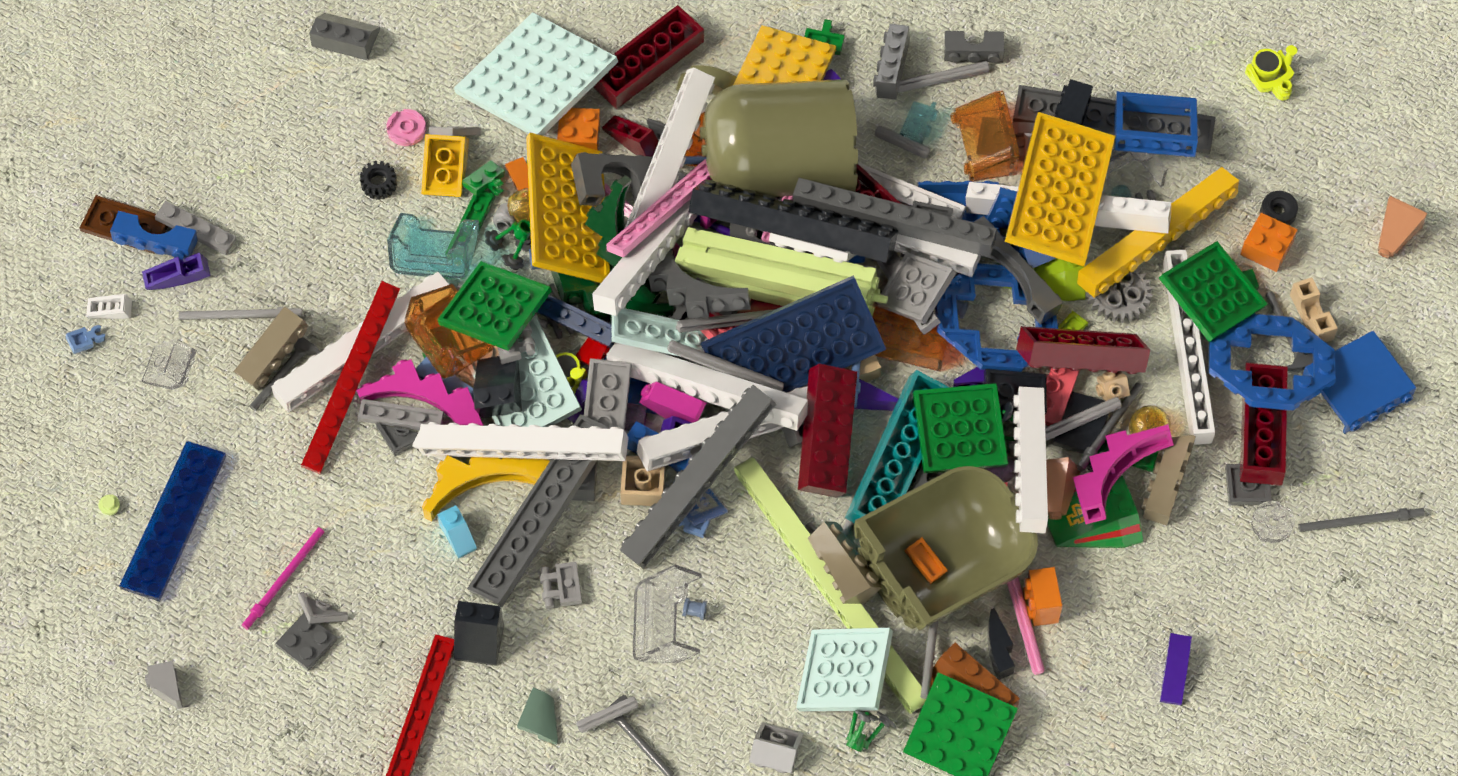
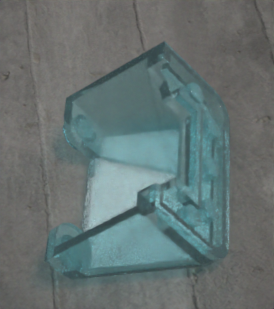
M400 213L387 238L390 268L395 273L428 277L439 272L445 279H465L471 268L479 233V220H463L459 225V232L423 229L418 217L413 214Z

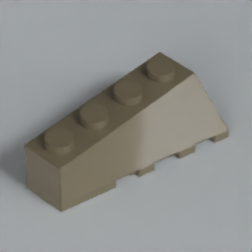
M284 306L233 372L256 390H259L260 387L266 385L271 373L280 367L285 355L293 350L296 341L305 335L309 325Z
M1196 436L1172 437L1174 445L1161 449L1159 456L1163 457L1161 463H1156L1153 474H1156L1155 481L1150 480L1147 492H1151L1149 498H1144L1141 507L1142 510H1145L1144 519L1167 526Z
M824 521L808 537L818 558L826 563L823 567L827 574L833 576L835 581L832 584L835 590L838 591L840 589L842 593L840 599L843 604H866L882 588L878 582V577L867 567L866 560L857 553L854 543L847 539L840 524Z

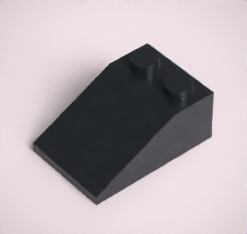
M500 356L477 360L473 389L474 409L481 418L522 411L519 360L505 364L501 363Z

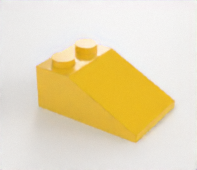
M425 134L422 195L462 197V180L465 178L468 160V138Z

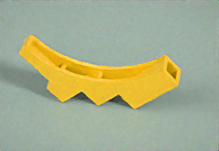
M447 455L444 461L441 460L436 468L438 481L434 485L433 494L430 498H426L423 503L424 518L433 521L440 510L453 498L483 484L499 481H516L535 485L550 461L529 458L499 459L471 457L467 465Z

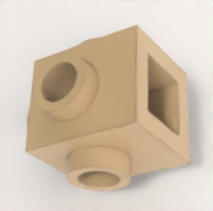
M1107 371L1102 376L1097 377L1096 391L1098 396H1101L1105 401L1114 397L1120 399L1130 396L1127 376L1121 371H1118V373Z

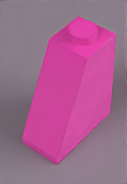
M657 381L646 385L642 389V398L639 402L665 419L675 416L691 423L699 420L706 405L702 400Z

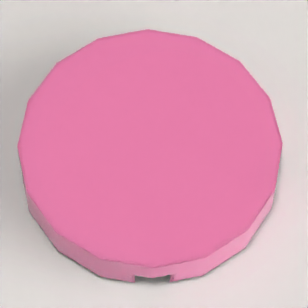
M403 109V111H397L389 117L386 124L387 134L391 141L401 146H412L420 142L426 133V122L422 114L416 110Z

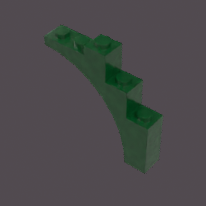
M626 175L619 180L616 179L610 186V190H612L610 195H607L598 206H592L586 215L588 219L585 225L602 236L598 243L600 248L596 254L614 267L622 257L607 251L606 244L625 229L624 206L626 194L632 181ZM647 278L630 300L656 304L663 291L651 292L649 278Z
M551 271L561 301L569 305L582 303L586 313L601 320L609 319L612 325V315L594 310L592 294L598 288V285L591 280ZM629 300L625 306L626 309L663 317L672 316L674 312L673 305H669V303L650 304Z

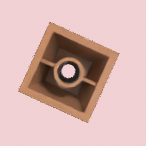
M1390 196L1384 216L1377 250L1379 251L1378 254L1384 258L1393 257L1423 228L1427 213Z
M1069 457L1046 460L1049 519L1057 520L1061 519L1062 515H1066L1075 490L1073 477L1079 476L1081 473L1077 465Z

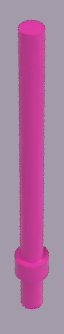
M318 527L260 602L258 604L255 603L251 608V613L242 623L243 628L249 630L256 619L261 618L265 613L267 605L324 534L322 528Z

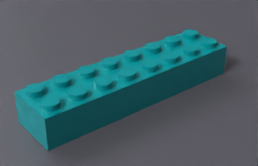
M918 370L908 377L845 515V519L855 524V520L907 493L922 459L913 392L914 390L949 388L948 386Z

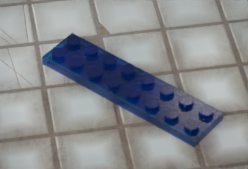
M186 441L119 585L121 590L160 602L226 459L225 452Z

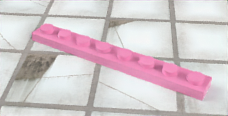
M706 159L607 243V251L624 258L691 199L693 188L702 181L712 180L707 170Z

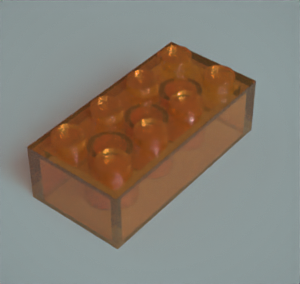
M874 307L872 318L886 347V350L875 354V356L941 372L949 342L937 333V326L924 335L914 320L886 309Z

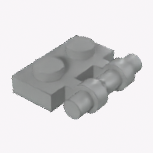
M529 324L518 337V339L523 338L522 342L518 343L516 340L509 351L497 347L502 364L521 360L522 352H527L528 355L535 354V341L531 337L532 329Z
M576 562L555 564L556 572L550 573L549 567L541 568L540 583L543 584L544 591L542 593V600L545 602L547 609L554 608L555 599H560L561 606L582 604ZM557 581L558 590H552L551 583Z

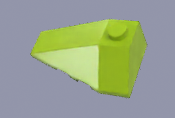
M1055 258L1033 268L1040 278L1046 281L1052 291L1059 295L1062 301L1085 300V290L1077 284L1078 272L1083 266Z

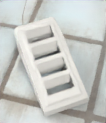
M126 294L88 298L86 317L100 319L131 318L132 300ZM96 304H99L98 311H95Z

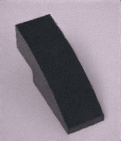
M993 608L990 610L987 643L993 670L997 679L1000 680L1014 674L1015 664L1009 653H1012L1013 642L997 611Z

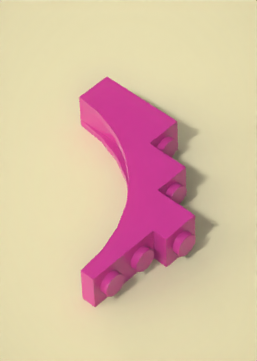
M412 359L401 360L393 366L394 375H385L379 381L363 384L360 389L356 390L361 401L362 399L376 400L389 397L412 398L440 409L459 425L475 423L484 426L480 415L474 409V400L468 387L457 388L451 394H448L440 373L429 374L423 380H420Z
M1168 424L1127 435L1126 430L1106 435L1109 451L1089 456L1093 472L1073 477L1085 524L1106 519L1105 507L1108 494L1120 475L1130 466L1158 450L1174 445Z

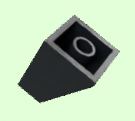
M458 601L454 620V660L497 666L504 630L501 606Z

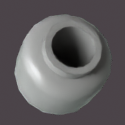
M503 203L495 212L493 223L497 230L503 232L513 222L519 223L521 221L522 212L514 204Z

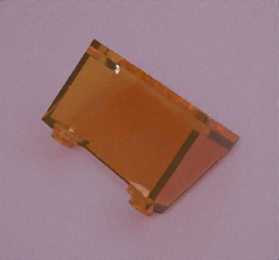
M1003 90L992 92L954 108V112L951 113L952 124H956L957 128H960L967 156L966 163H963L965 175L969 176V180L974 182L1017 175L1019 148Z
M453 284L411 297L405 316V326L408 332L444 379L456 375L494 349V345L438 324L437 319L458 292Z

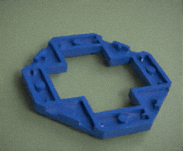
M978 263L973 277L958 274L952 279L936 305L935 314L941 322L937 325V333L981 370L996 369L1022 372L1029 365L1017 350L981 348L979 330L959 329L956 300L974 301L976 297L975 285L1012 287L1013 304L1027 305L1024 292L1010 271L1003 265ZM1057 315L1042 324H1039L1035 319V327L1058 329Z
M1253 314L1209 342V374L1214 378L1218 377L1221 379L1225 387L1235 395L1240 394L1251 407L1293 411L1300 406V403L1305 400H1311L1319 395L1321 390L1326 387L1330 388L1335 384V349L1293 317ZM1251 334L1292 337V352L1313 353V377L1294 375L1293 390L1252 386V371L1231 369V346L1250 348Z

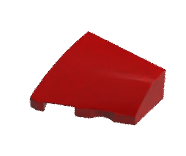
M587 338L575 356L579 362L589 365L590 358L601 360L607 356L610 348Z

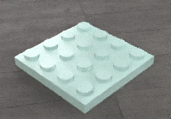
M890 628L812 630L796 708L799 711L878 710L893 631Z

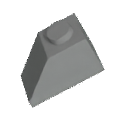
M173 661L147 666L148 674L145 675L147 688L151 687L154 695L178 709L183 708L177 672Z

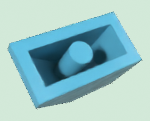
M456 505L437 514L439 526L458 559L477 550L467 523Z

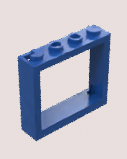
M1117 91L1114 150L1195 157L1198 143L1197 98ZM1123 110L1190 116V135L1123 130ZM1120 140H1124L1125 144H1121Z

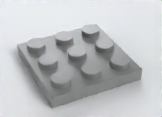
M906 252L881 295L888 296L887 304L878 302L876 304L880 308L925 324L956 272L953 268Z

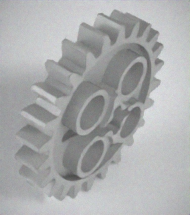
M1137 268L1134 272H1129L1123 277L1128 282L1121 280L1119 283H1114L1104 294H1099L1093 298L1086 292V297H1089L1087 303L1093 304L1092 311L1098 309L1097 316L1105 314V320L1112 317V321L1115 323L1116 319L1119 318L1121 323H1123L1124 318H1127L1131 322L1133 316L1138 319L1140 313L1144 314L1146 308L1150 306L1153 289L1150 287L1151 281L1145 280L1146 273L1140 275L1141 268Z

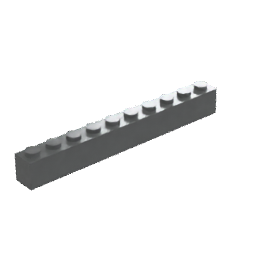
M802 178L798 179L793 193V201L796 205H812L815 207V210L822 211L827 209L834 211L835 215L842 216V214L853 216L855 220L862 221V219H867L879 226L882 224L891 225L894 227L893 229L899 230L898 234L989 258L996 242L997 228Z
M752 385L751 388H747L743 392L742 399L738 404H734L729 409V415L725 420L720 421L716 425L713 435L707 437L703 441L700 451L691 456L688 466L678 472L675 482L671 487H667L663 491L662 498L658 503H654L649 508V514L645 519L640 520L636 524L633 534L623 540L620 551L642 569L646 567L776 406V403L755 385Z

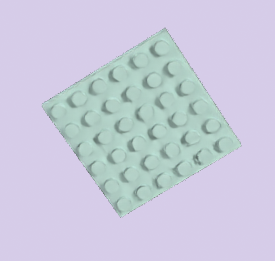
M532 12L454 87L456 94L524 132L543 136L618 63L617 56Z

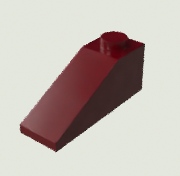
M616 115L601 127L604 132L633 154L654 156L659 141L652 129Z

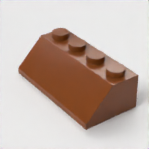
M956 642L939 658L933 667L931 687L939 672L1018 708L1020 698Z

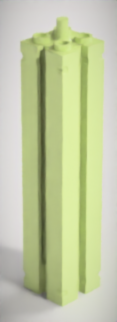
M690 227L687 228L683 238V246L679 248L675 259L680 269L691 278L696 279L698 277L708 284L718 287L748 288L750 299L781 306L792 303L853 275L872 316L874 313V302L887 304L888 296L880 295V289H878L879 277H877L876 268H865L863 265L844 261L839 263L831 258H820L813 254L801 253L704 230L697 231L695 228Z

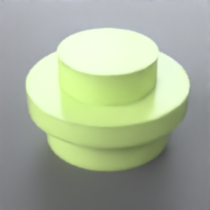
M105 495L100 499L98 506L103 514L114 515L120 508V501L114 495Z

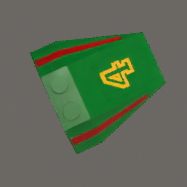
M1122 475L1114 483L1108 494L1105 520L1085 524L1076 487L1066 515H1062V518L1057 520L1049 519L1048 516L1047 525L1056 547L1126 548L1143 543L1139 514Z

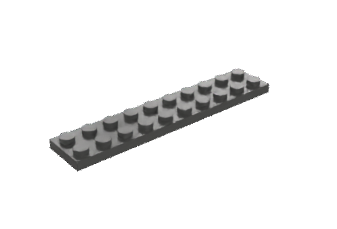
M1019 85L1013 122L1035 123L1038 112L1055 117V110L1058 102L1061 100L1062 92ZM1091 96L1082 126L1114 135L1116 100ZM1123 110V130L1190 135V116ZM1197 114L1198 143L1196 152L1210 154L1216 117Z
M581 414L573 425L581 428H590L592 426L602 429L611 428ZM550 460L467 589L471 593L503 607L597 460Z

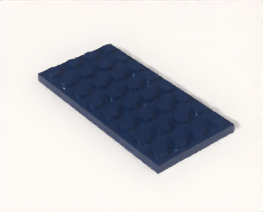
M854 275L701 342V346L707 354L782 382L784 385L782 392L785 393L807 385L809 369L818 364L845 368L886 350Z

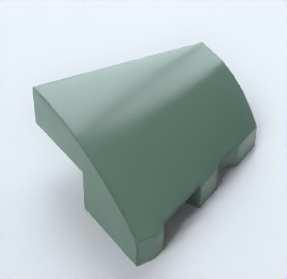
M533 687L517 728L538 735V739L557 745L558 737L554 698Z

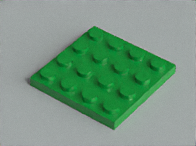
M1218 241L1159 277V280L1209 342L1268 305Z
M480 261L437 319L438 324L509 351L551 293V288L545 284Z
M997 384L914 390L913 398L924 474L947 472L964 466L983 469L1005 467L1008 465Z
M938 672L903 753L954 776H989L1019 708Z

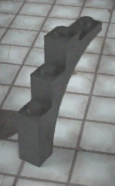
M673 248L669 250L664 260L660 261L656 266L655 271L651 272L648 276L651 292L667 291L669 305L685 304L688 319L709 318V312L751 309L748 288L718 287L691 278L676 264Z

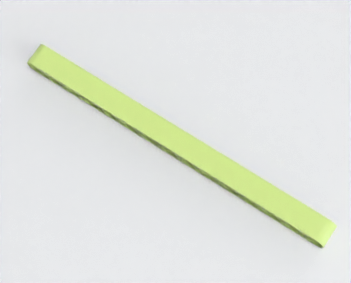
M751 457L735 466L734 472L739 481L847 629L878 628L862 604L842 603L840 589L838 591L835 590L832 584L835 581L833 576L827 574L823 568L826 563L818 558L808 540L810 533L755 458ZM890 645L884 680L907 712L911 714L923 707L926 699L920 697L921 685L892 645Z

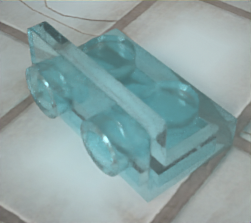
M914 101L900 135L923 144L925 137L928 138L932 130L931 122H935L939 113L936 110L937 103L932 102L931 106Z

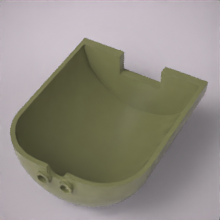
M848 80L738 84L720 91L707 106L703 117V127H700V139L705 140V145H702V157H706L707 170L711 179L717 182L716 185H733L736 187V190H752L756 192V195L760 196L767 194L774 197L793 196L799 178L853 192L856 191L858 148H854V146H856L857 122L852 90H849Z
M964 466L954 468L855 520V537L859 538L860 542L858 551L866 560L870 571L875 573L879 579L878 582L882 588L878 591V594L897 618L901 616L904 624L909 628L914 629L917 627L918 630H922L1017 578L1026 571L1034 560L1038 548L1037 533L1020 532L1019 523H1016V510H1019L1015 506L1016 494L1010 491L998 476L979 467ZM921 537L948 570L947 573L931 585L905 552V549Z

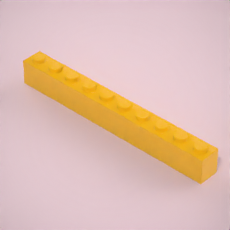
M1223 167L1219 168L1171 203V220L1168 234L1134 230L1079 270L1077 284L1093 298L1099 294H1104L1114 283H1119L1129 272H1134L1144 261H1149L1155 253L1164 250L1167 244L1176 241L1182 233L1191 230L1201 219H1206L1212 211L1220 209L1227 200L1233 199L1238 194L1239 180Z

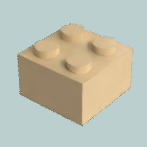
M626 456V460L623 461L621 505L652 506L654 503H658L664 491L666 466L647 472L639 456Z

